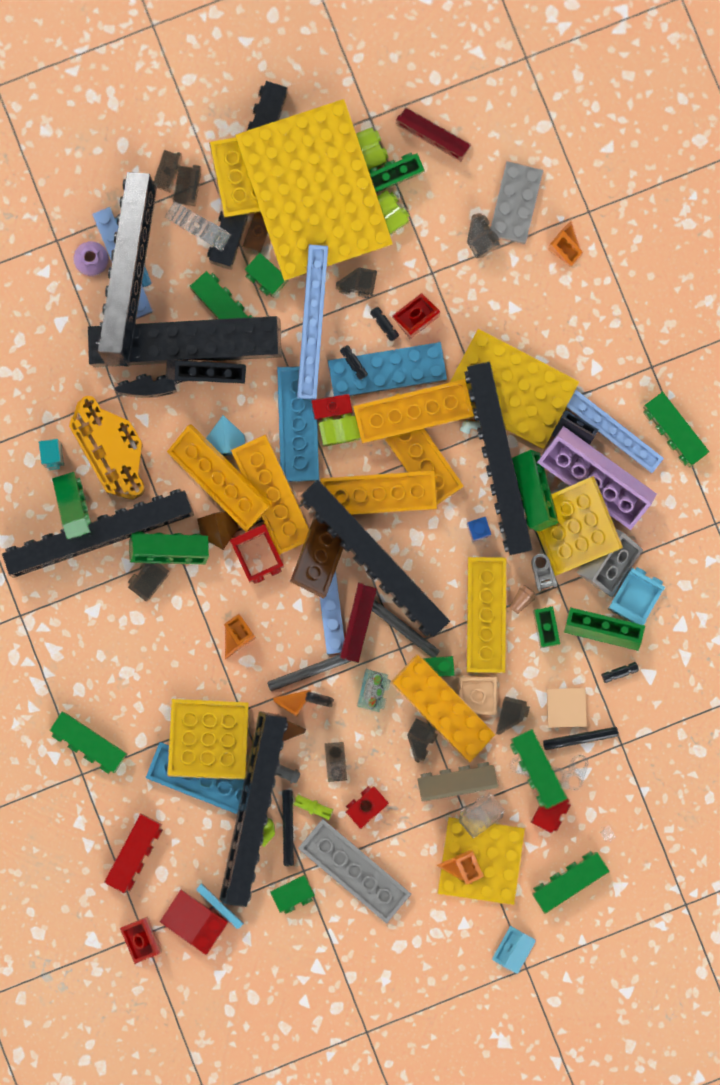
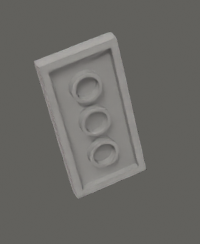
M506 162L489 236L526 244L543 170Z

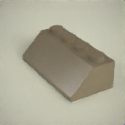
M484 762L479 763L478 768L470 769V765L458 767L459 771L456 772L446 769L440 770V775L432 776V772L420 774L421 778H418L417 781L421 802L499 788L494 765Z

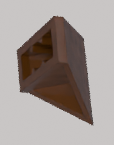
M226 511L213 513L197 519L200 534L208 536V542L224 550L239 529L237 522Z

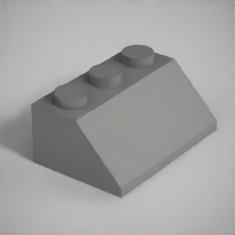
M616 529L623 548L581 565L577 571L586 581L611 597L643 551L638 544L618 529Z

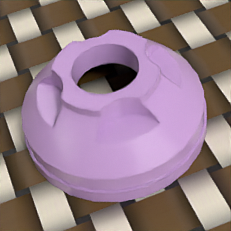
M93 241L84 242L79 245L74 253V264L77 270L87 276H95L102 273L108 264L106 249L101 244ZM89 251L94 252L96 255L95 260L92 262H87L84 258L85 254Z

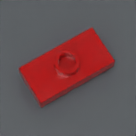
M349 394L311 401L314 420L353 413Z

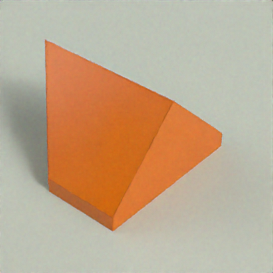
M572 220L558 233L548 250L570 267L573 266L583 253L579 247Z
M240 614L224 624L225 659L256 639Z
M311 690L275 697L273 701L297 717L306 704V693L311 692Z
M472 849L436 865L464 881L466 885L484 877Z

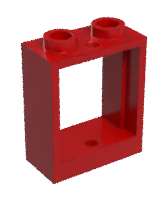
M265 524L230 540L249 583L254 582V584L265 580L264 576L270 573L271 576L282 572L281 568L284 565ZM265 535L278 564L251 576L238 546Z

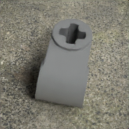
M544 554L535 555L531 560V565L538 592L547 587H557L549 558ZM538 557H542L545 560L543 568H538L535 564Z

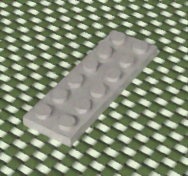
M324 819L320 821L298 848L386 924L411 895L407 889Z

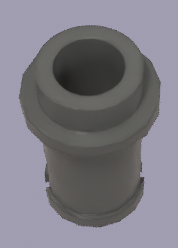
M280 764L275 776L284 778L292 784L298 782L301 773L297 769L294 771Z

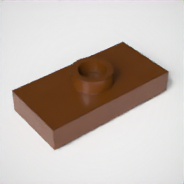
M255 212L243 243L244 248L261 253L268 235L261 212Z

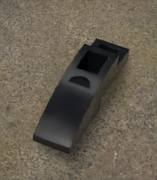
M142 374L137 376L134 381L129 382L125 380L119 382L118 386L114 388L117 394L124 396L153 398L177 393L175 385L186 381L165 379V374L157 377V381L153 382L151 375Z

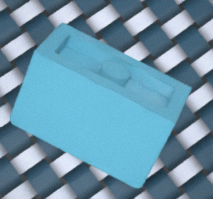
M510 926L492 960L518 974L536 940Z

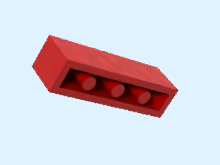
M142 813L139 815L104 881L105 884L122 893L132 890L136 882L133 880L135 874L141 873L145 865L142 863L144 857L150 856L154 848L151 846L153 840H158L163 831L160 828L161 823Z

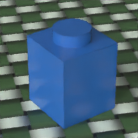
M486 516L467 522L472 542L492 535Z

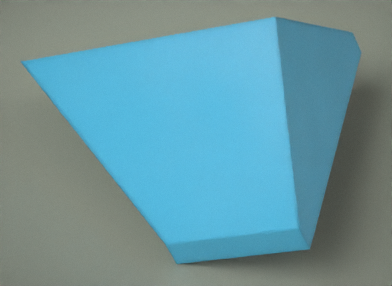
M222 415L206 437L223 456L233 455L232 449L245 444V435L224 415Z

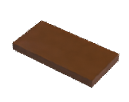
M313 518L290 582L324 599L328 593L343 548L339 544L342 541L337 536L333 538L326 531L328 526L324 522L320 524Z

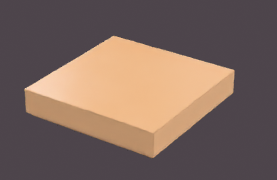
M458 677L459 697L476 715H497V677Z
M585 688L547 689L548 728L587 727Z

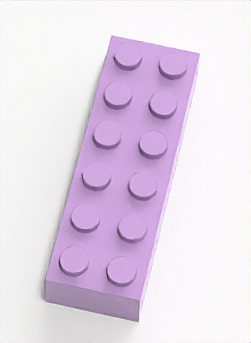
M564 426L537 462L569 486L594 476L610 516L630 530L650 507L657 495L653 490Z

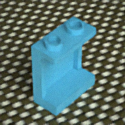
M638 567L636 569L631 568L608 609L630 622L644 625L665 586L662 585L663 582L658 578L653 577L651 579L647 577L644 570Z

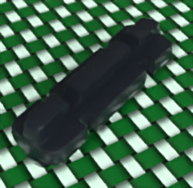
M376 307L371 310L370 315L373 319L376 318L375 322L384 334L387 333L386 336L389 341H394L398 338V332L392 329V324L385 315H382L381 309Z
M349 345L341 348V354L343 357H346L345 360L352 370L356 372L358 379L366 378L368 373L362 368V364L356 355L352 354Z
M636 662L628 664V666L624 665L611 670V672L602 673L601 676L603 682L608 683L612 679L616 680L629 675V673L638 672L639 667Z
M307 692L305 697L306 702L326 707H332L334 702L333 697L313 692Z

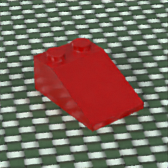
M183 890L179 891L159 921L205 955L209 953L229 923L228 920Z

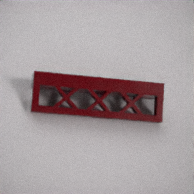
M407 107L396 119L397 126L462 162L471 147V144Z
M358 582L340 659L359 663L377 588Z

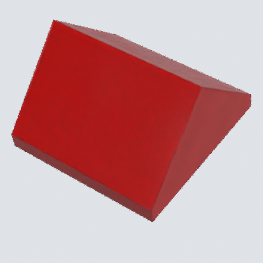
M421 293L392 315V317L408 338L411 339L440 316V310Z
M148 916L120 928L134 964L162 953Z

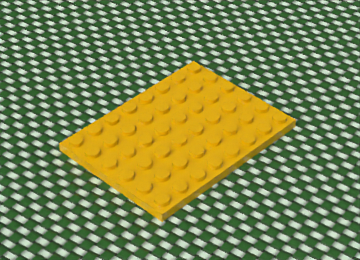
M345 99L235 135L284 281L307 274L309 245L328 246L327 267L393 245Z

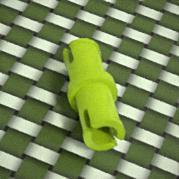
M299 794L297 795L293 806L309 811L311 815L316 814L330 820L334 809L319 804L317 800L312 801Z

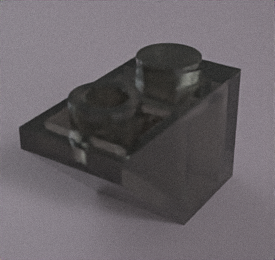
M481 213L472 215L467 244L476 259L483 258L500 246L498 235L495 231L491 230L489 220Z
M358 267L336 282V290H339L341 294L350 295V292L358 293L359 297L369 298V295L373 296L377 271Z
M417 718L412 724L407 738L414 760L419 763L420 760H425L429 752L426 748L429 743H434L438 734L435 733L436 729Z
M344 742L325 743L328 782L347 781Z

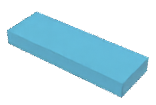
M202 883L197 887V891L235 928L239 929L244 924Z

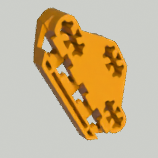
M84 396L77 402L69 427L106 493L135 500L145 492V485L138 475L143 443L130 421L101 409L94 397ZM87 401L93 403L92 408L94 409L96 415L100 420L103 419L101 421V426L95 424V418L93 417L89 408L86 407ZM78 414H80L85 424L89 422L88 425L81 429L79 427L82 425L77 420ZM122 425L128 427L127 430L131 435L133 441L135 443H138L136 445L137 449H129V447H131V443L128 440L126 434L123 431H121ZM89 435H92L98 447L102 445L101 448L94 452L92 450L95 448L88 437ZM105 458L110 469H115V471L105 475L108 471L101 459ZM124 467L131 468L129 473L134 478V482L136 485H141L139 492L131 491L133 489L132 483L126 474H122ZM118 481L124 493L114 491L117 489L114 482Z

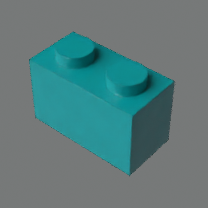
M58 439L39 441L41 464L49 469V471L59 470L60 466H64L62 443Z

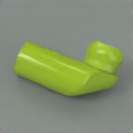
M268 818L267 825L264 826L263 847L275 835L274 822L270 818Z

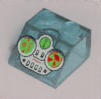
M369 669L365 670L357 708L378 713L380 709L384 710L387 698H383L385 690L389 691L391 679H387L388 674Z

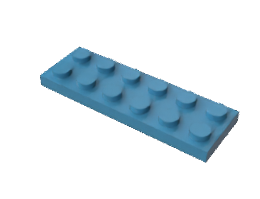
M441 342L358 355L356 357L362 364V368L368 373V376L362 380L358 379L356 372L352 370L345 360L346 358L328 360L334 396L345 394L354 396L447 380Z
M277 367L280 465L288 482L319 480L317 420H314L311 401L315 399L297 398L299 367Z
M159 743L146 775L147 779L232 813H238L244 780L168 776L169 745Z

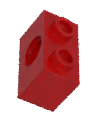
M367 786L360 793L362 797L358 801L353 799L346 805L348 810L345 812L360 829L389 804L374 786L372 788ZM365 800L370 801L372 804V808L368 812H364L360 808V804Z

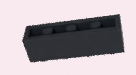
M167 360L165 379L245 384L246 364Z

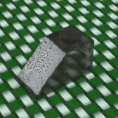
M504 696L496 735L504 733L523 721L524 717H528L530 706H527V701Z

